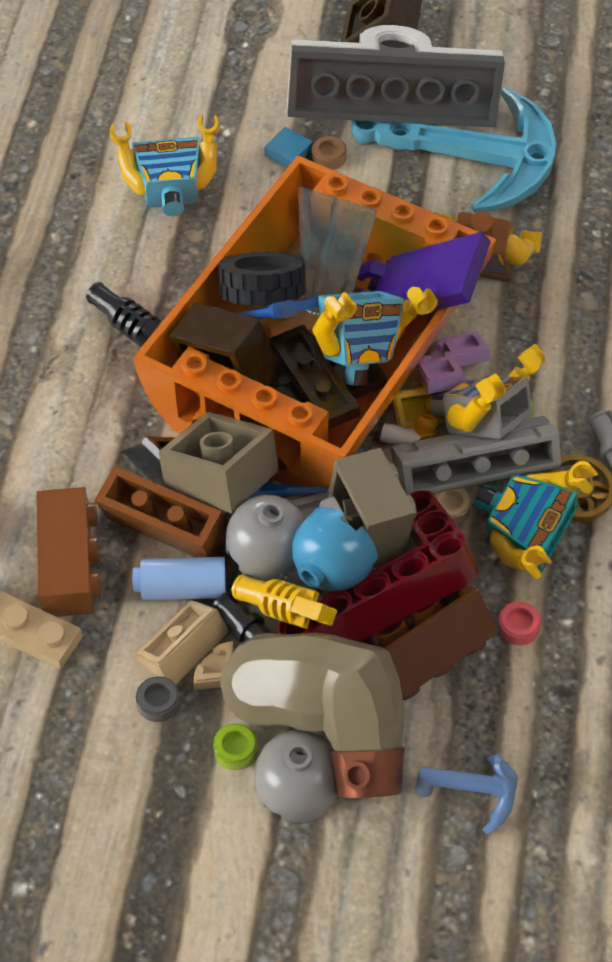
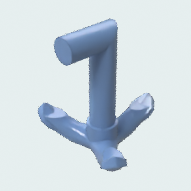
M494 754L487 758L493 771L497 773L493 774V776L421 767L417 777L415 792L418 796L425 798L432 794L433 787L487 793L493 797H499L495 810L490 813L489 823L482 829L488 835L499 828L511 813L518 777L502 756Z

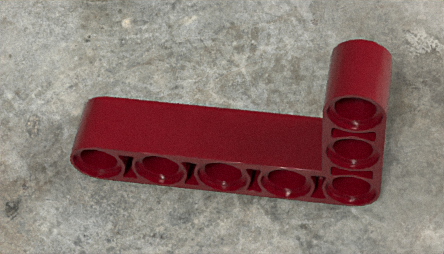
M426 490L410 493L417 509V516L414 518L410 535L417 547L372 570L357 585L347 590L332 591L317 599V602L337 610L332 626L310 620L307 629L281 621L277 628L278 634L323 633L361 642L464 588L476 579L479 572L465 535L433 493Z

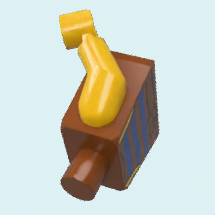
M435 212V214L478 232H483L485 235L496 239L494 252L480 273V277L510 282L514 265H523L534 252L540 253L543 232L521 230L519 238L517 235H514L511 222L493 218L486 212H477L475 214L460 212L457 218Z

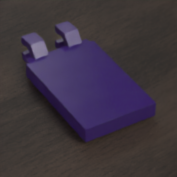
M478 232L394 255L385 264L372 260L360 265L356 277L360 281L371 278L367 287L370 292L382 291L404 298V300H409L407 292L411 287H419L422 292L429 288L438 300V304L433 311L470 303L491 241L483 232ZM361 289L353 293H361L368 291Z

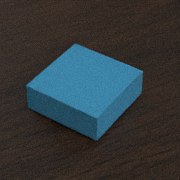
M284 127L264 147V155L288 167L297 155L305 158L312 151L313 141Z

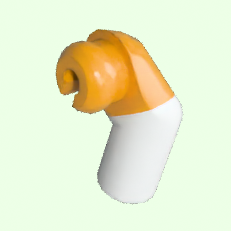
M421 414L417 419V424L409 428L385 422L381 431L380 441L391 445L404 443L411 445L414 441L434 438L438 434L436 429L438 420L431 414Z

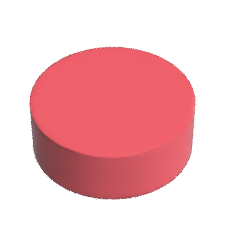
M516 601L503 607L499 614L498 631L505 641L513 645H526L537 638L541 626V616L534 606L526 602Z

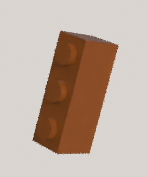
M113 466L94 500L107 519L194 557H216L226 538L228 523L222 511L116 466Z
M86 487L36 491L38 597L41 609L56 617L93 614V597H101L99 572H92V562L99 561L97 536L91 537V527L98 526L96 502H88Z

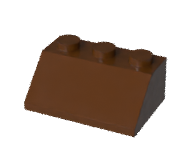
M465 586L361 641V643L382 647L390 653L399 676L402 698L407 700L415 696L420 691V686L430 679L450 672L454 666L453 664L462 657L482 650L486 646V641L499 632L479 590Z

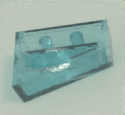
M298 187L300 257L304 261L305 294L304 296L302 295V299L328 294H342L343 292L353 293L377 210L308 188ZM319 307L304 310L319 316Z

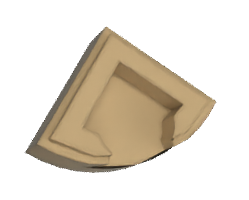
M233 641L217 645L198 664L194 673L195 690L221 688L220 681L223 666L234 652Z

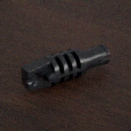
M102 282L94 283L87 291L86 301L105 313L111 326L117 328L119 332L125 334L127 338L140 347L144 345L162 322L132 298L119 297Z

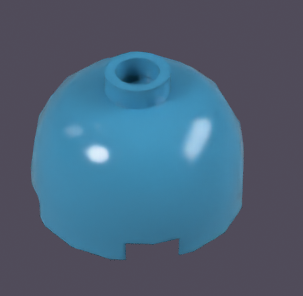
M330 507L316 508L300 524L292 542V557L302 581L310 587L328 592L347 590L357 585L372 571L373 564L378 560L375 544L366 530L361 526L355 531L348 523L340 519L345 514L340 510Z

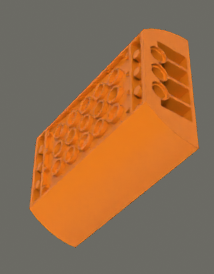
M297 155L139 349L133 359L139 380L147 396L173 431L179 434L182 433L207 411L274 429L279 471L271 478L287 485L327 487L328 489L335 460L355 455L457 306L432 311L424 315H417L405 327L395 345L392 359L389 362L378 363L387 376L386 385L383 388L356 398L360 405V416L331 429H328L329 411L310 402L301 403L274 390L272 387L265 386L235 370L210 360L209 355L189 346L179 358L169 335L195 303L219 307L226 311L235 310V313L265 307L245 306L223 300L219 293L218 264L222 259L241 253L265 251L285 253L291 243L306 230H309L319 239V244L314 253L304 263L305 294L298 300L328 294H342L343 292L353 293L361 289L370 292L367 287L371 278L360 281L356 277L360 265L372 260L385 264L394 255L475 234L478 231ZM487 236L491 243L481 272L494 252L496 239ZM319 307L295 312L294 316L281 319H272L271 317L260 319L268 343L269 338L303 324L310 333H313V326L320 317Z

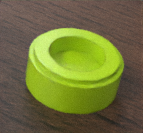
M238 723L226 725L214 737V755L218 763L224 768L241 770L250 766L256 759L258 753L257 737L252 729L246 725Z

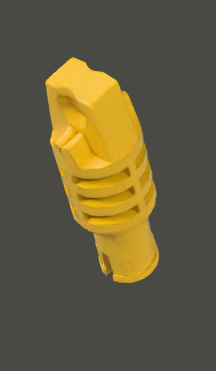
M241 574L235 579L232 586V595L236 600L256 605L264 615L307 629L310 620L332 626L337 613L336 609L317 602L319 592L280 579H271L265 582Z

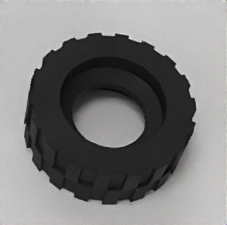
M268 251L241 253L222 259L218 264L220 297L233 304L266 306L291 299L298 300L305 294L304 261L296 255Z

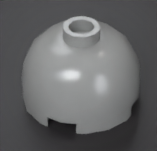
M260 495L252 497L236 508L229 520L226 529L225 551L227 555L230 553L232 559L239 564V570L243 574L261 580L280 579L282 573L291 571L296 567L292 557V542L295 532L305 518L298 507L280 496Z
M292 730L275 736L263 747L256 762L254 781L260 803L264 807L266 805L272 812L281 815L282 820L286 822L307 823L322 818L326 814L327 809L338 798L329 753L330 750H333L332 745L324 737L310 731Z

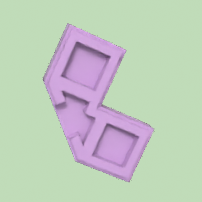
M478 331L443 337L434 346L435 351L430 356H423L416 365L417 377L428 394L451 390L465 380V374L460 366L490 361V348Z

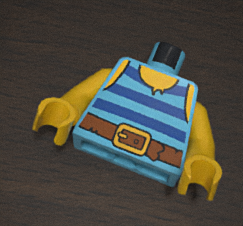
M201 114L198 117L197 124L199 131L203 135V142H200L199 137L133 142L132 149L129 148L128 144L132 133L130 124L125 121L124 125L127 134L123 137L115 134L112 124L110 127V139L119 148L116 155L122 180L137 195L144 196L147 206L151 208L162 207L163 212L168 216L180 215L184 211V204H194L198 201L199 190L205 189L216 173L217 143H214V136L217 135L220 129L217 116L214 115L215 124L210 129L202 127L203 115Z
M411 287L407 292L409 300H404V298L382 291L343 292L342 294L318 296L320 317L313 326L312 332L324 357L345 366L344 383L354 386L367 385L369 364L389 362L392 359L395 345L405 327L418 314H428L436 308L438 300L431 289L428 288L422 292L419 287Z

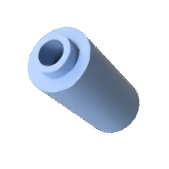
M225 557L141 559L140 567H133V592H141L142 601L217 599L220 595L226 593Z

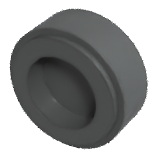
M161 676L151 677L142 682L136 692V703L139 713L145 719L152 722H163L172 718L180 706L179 690L172 680Z

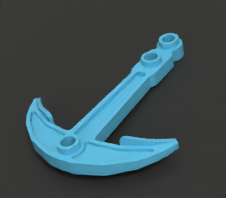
M508 88L501 90V96L513 115L517 132L522 133L523 131V137L521 138L417 123L352 120V135L358 143L363 145H369L376 141L379 145L389 146L398 151L405 149L415 151L420 149L514 168L511 176L508 173H504L487 193L471 204V209L474 213L504 209L536 193L551 173L556 149L552 124L545 114L530 99Z

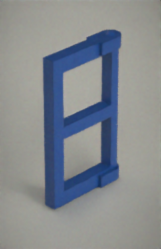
M318 296L296 301L292 299L272 303L269 306L237 312V314L251 315L257 319L269 317L281 319L294 316L295 312L319 307Z

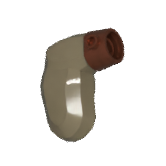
M323 633L256 634L235 649L223 666L220 684L223 698L236 717L262 729L290 726L303 731H324L333 747V750H330L329 753L338 797L371 798L402 793L405 746H402L405 711L399 676L391 655L386 649Z

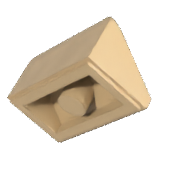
M190 600L136 652L134 657L156 676L166 677L177 684L228 634L229 630L217 609Z

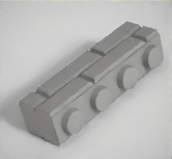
M545 416L525 419L501 439L449 434L414 441L411 445L404 443L391 446L392 462L397 468L399 482L406 494L419 490L435 493L509 478L514 475H524L561 467L559 433Z

